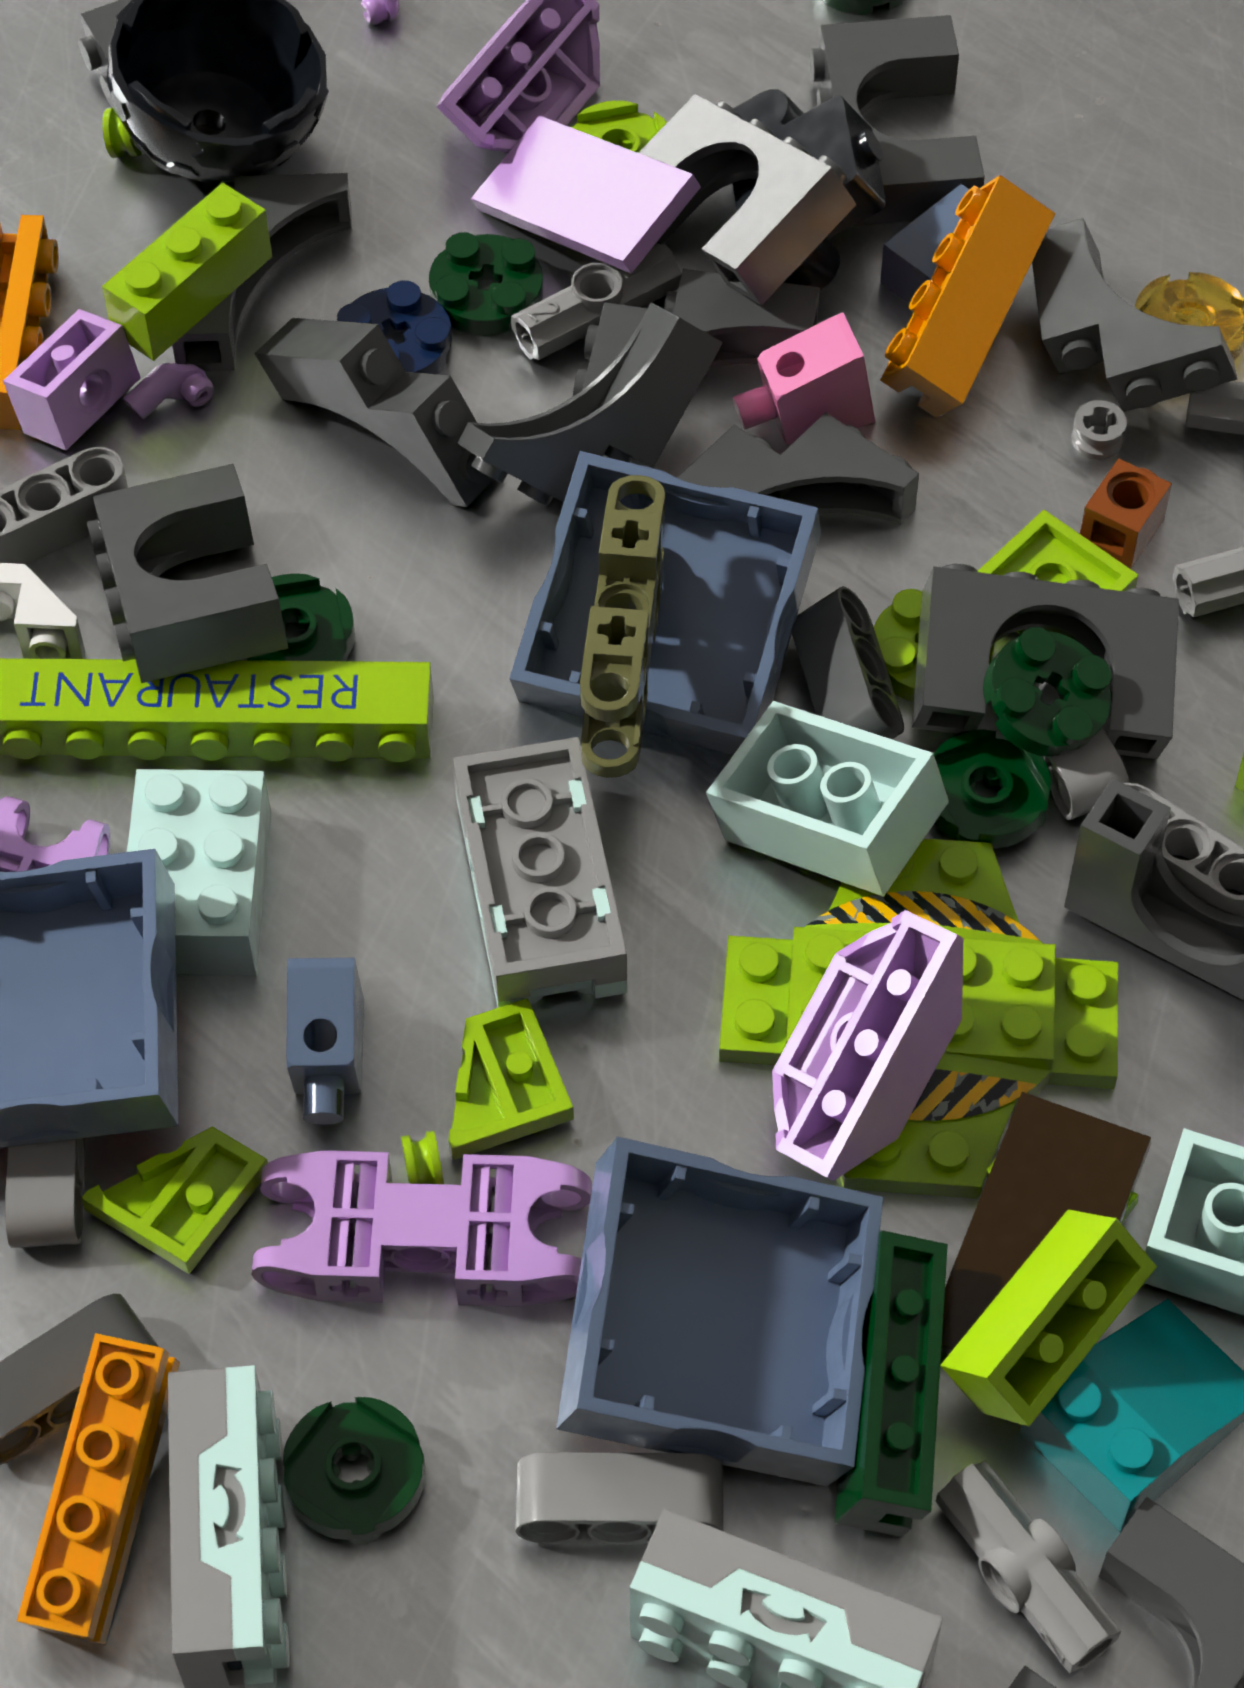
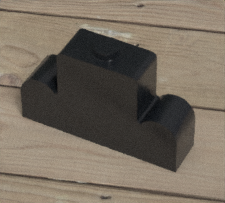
M769 89L733 109L747 122H750L753 118L761 121L772 131L775 137L782 141L786 137L795 139L806 149L810 156L819 159L822 155H825L833 160L846 174L847 181L843 185L856 203V206L784 282L820 287L821 291L834 279L840 267V254L828 239L880 212L886 205L879 161L883 160V151L870 125L842 96L837 95L804 113L784 92L779 89ZM757 179L732 183L736 210L748 199Z

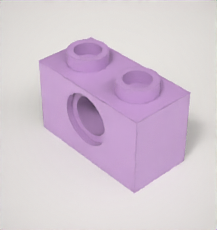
M78 309L3 380L23 433L67 450L141 377L123 326Z

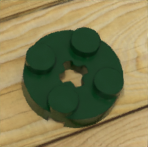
M459 232L447 239L445 243L446 249L438 254L430 268V296L443 306L449 316L451 326L463 333L477 336H493L511 331V316L543 299L542 267L535 257L534 246L525 239H512L494 234L473 235L468 232ZM489 279L498 282L491 283L489 290L478 289V281Z
M291 573L272 577L279 598L285 632L286 624L298 622L300 630L307 631L299 637L287 638L288 649L242 660L348 661L347 657L354 646L355 628L352 609L345 595L337 588L335 594L330 589L320 586V579L308 574Z
M1031 627L1025 630L1018 638L1008 642L989 664L983 682V695L986 705L991 700L993 710L999 718L995 725L1008 741L1018 748L1035 755L1045 757L1059 756L1064 750L1079 749L1086 745L1105 724L1111 706L1109 684L1112 679V673L1109 665L1103 658L1093 655L1076 640L1040 627ZM1034 682L1050 684L1056 689L1060 699L1056 698L1051 705L1045 704L1041 701L1042 691L1034 686Z
M972 730L951 737L941 744L934 753L949 803L934 824L940 831L955 841L991 843L993 849L1017 844L1028 838L1045 822L1051 786L1049 769L1042 756L1026 752L1006 739L996 738L997 731ZM984 780L989 787L999 785L1002 789L998 791L997 797H981L975 793L976 782Z
M354 1397L355 1403L344 1402L332 1406V1402L317 1406L296 1424L284 1447L283 1481L294 1511L306 1525L327 1537L348 1539L354 1544L366 1545L376 1541L382 1533L399 1525L411 1513L424 1487L425 1459L415 1428L401 1411L379 1399ZM360 1454L369 1457L366 1465L369 1475L364 1480H354L351 1483L341 1480L342 1471L336 1465L341 1458L344 1457L347 1460L354 1461Z

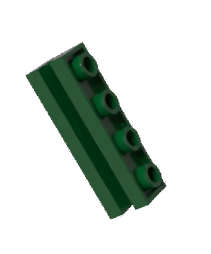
M881 1230L879 1233L874 1290L866 1308L862 1328V1353L865 1372L855 1463L851 1470L838 1478L835 1524L903 1537L912 1529L913 1518L922 1520L931 1512L948 1244Z

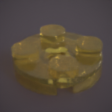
M1189 272L1187 280L1177 279L1169 282V274L1153 280L1141 291L1135 303V308L1158 319L1180 324L1177 320L1187 323L1192 318L1201 321L1200 326H1219L1234 361L1244 349V300L1240 293L1229 283L1209 274Z

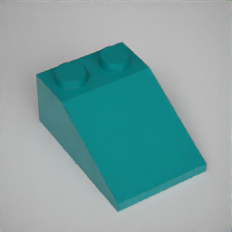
M1167 1298L1095 1344L1030 1426L1021 1425L1020 1433L1121 1532L1146 1497L1155 1502L1244 1421V1371Z

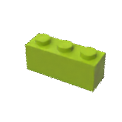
M222 182L102 285L108 320L121 324L129 345L155 361L272 258L266 209Z
M1067 1210L940 1366L981 1413L1030 1426L1157 1266L1117 1218Z

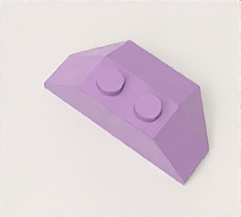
M526 0L443 93L437 108L477 147L509 153L538 116L567 126L600 86V43L597 30V22L600 21L599 3L596 0Z
M907 910L891 919L892 923L867 933L835 953L772 1070L774 1112L778 1132L775 1134L776 1150L832 1181L898 1139L962 1020L964 939Z

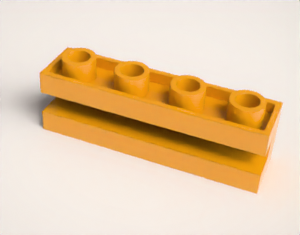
M1001 175L980 188L977 186L970 188L957 206L955 215L960 220L954 232L949 233L942 240L933 255L932 262L937 266L930 280H926L917 289L910 301L909 310L913 312V315L907 327L902 328L887 347L885 358L890 361L880 381L898 393L911 386L922 392L923 395L917 406L935 418L962 405L1056 213Z
M21 215L17 234L3 233L0 224V429L2 430L22 429L3 380L44 342L43 331L39 327L41 317H49L51 311V289L47 280L48 274L57 273L59 250L57 240L48 238L44 215Z
M95 1333L17 1622L39 1630L106 1645L168 1411V1372H178L180 1365L176 1358L169 1357V1352L166 1349Z

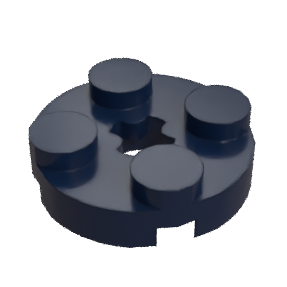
M402 280L394 282L388 288L374 290L360 296L351 304L343 306L337 313V321L378 324L385 336L391 333L404 334V342L396 344L392 339L387 340L406 372L439 374L446 364V354L452 345L449 316L438 301L427 294L421 293L420 287L416 283Z

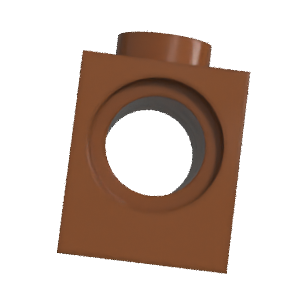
M1118 458L1084 507L1080 534L1131 569L1165 519L1172 483L1158 477L1148 469L1136 467Z

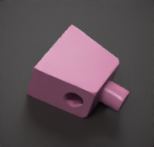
M844 313L837 314L761 352L757 360L763 386L732 397L735 410L744 430L774 419L784 442L790 445L825 412L843 424L852 425L855 428L876 422L864 355Z

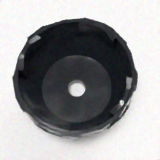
M131 0L116 16L117 21L111 44L108 48L106 78L113 109L135 146L153 163L167 172L190 179L211 182H234V176L265 175L273 167H279L290 159L311 135L317 125L329 92L326 78V54L310 26L304 22L299 11L288 1ZM199 125H211L219 129L221 133L215 135L204 134L197 130L196 127Z

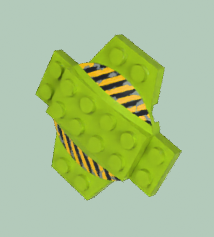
M924 838L884 897L842 882L829 911L818 916L805 927H794L793 940L728 935L719 1062L775 1066L835 953L867 933L892 923L891 919L904 910L959 935L964 939L962 1020L898 1139L840 1176L843 1188L851 1190L979 1199L987 1179V1169L995 1160L1007 1131L1009 1119L1022 1092L1037 1097L1047 1085L1115 1089L1118 1077V962L1055 958L1056 944H1043L1033 933L1019 923L991 843Z

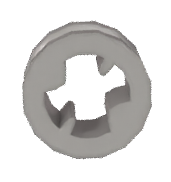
M1103 400L1089 401L1080 406L1075 413L1071 436L1074 448L1081 455L1097 460L1108 459L1118 454L1123 447L1127 418L1125 413L1119 406ZM1094 426H1103L1105 434H1095Z

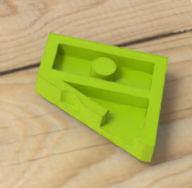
M528 998L466 1018L462 1041L461 1067L458 1069L455 1090L456 1103L453 1124L448 1138L449 1152L452 1160L462 1158L463 1154H474L574 1120L572 1102Z
M212 1126L185 1140L177 1150L170 1153H159L136 1165L138 1173L104 1191L101 1190L99 1185L87 1190L81 1197L85 1211L190 1274L261 1183L262 1169L268 1161L267 1158Z

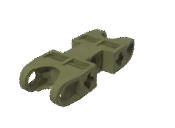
M630 475L619 478L612 483L608 491L599 547L598 584L595 604L590 607L580 678V701L584 709L581 735L582 764L587 771L596 776L606 778L629 774L636 768L639 762L648 699V673L652 643L656 639L664 576L662 539L665 517V490L659 481L642 475ZM638 493L647 495L654 501L649 507L636 510L627 508L620 502L625 496ZM613 740L622 743L628 750L617 759H604L597 756L593 752V748L600 742Z

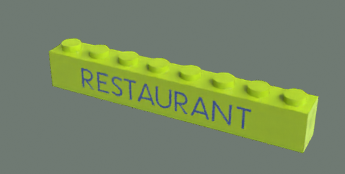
M0 658V755H10L21 759H29L37 755L73 756L79 759H94L99 756H135L144 760H154L162 756L198 757L203 760H219L224 757H259L268 761H279L285 758H322L334 762L344 761L349 758H384L392 762H405L410 759H430L434 702L431 663L238 660L141 683L135 659L123 662L122 659Z

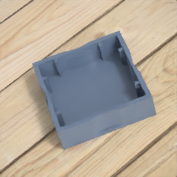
M579 451L555 529V545L551 566L545 581L534 597L509 678L518 701L583 717L584 709L580 701V678L590 607L595 604L598 584L599 547L608 491L612 483L619 478L630 475L647 476L659 481L664 487L665 517L662 539L664 576L656 639L652 643L648 673V699L643 733L734 755L773 701L821 535L818 508L734 487L718 488L696 485L678 479L663 470ZM639 493L627 495L620 500L622 505L635 510L649 507L654 502L647 495Z
M156 849L62 860L49 866L28 871L0 872V1148L179 1126L175 884Z
M617 1136L596 1162L556 1430L665 1453L705 1454L721 1460L723 1465L829 1486L851 1470L855 1463L865 1372L862 1353V1328L866 1308L874 1290L884 1197L794 1176L751 1174L734 1169L710 1157Z

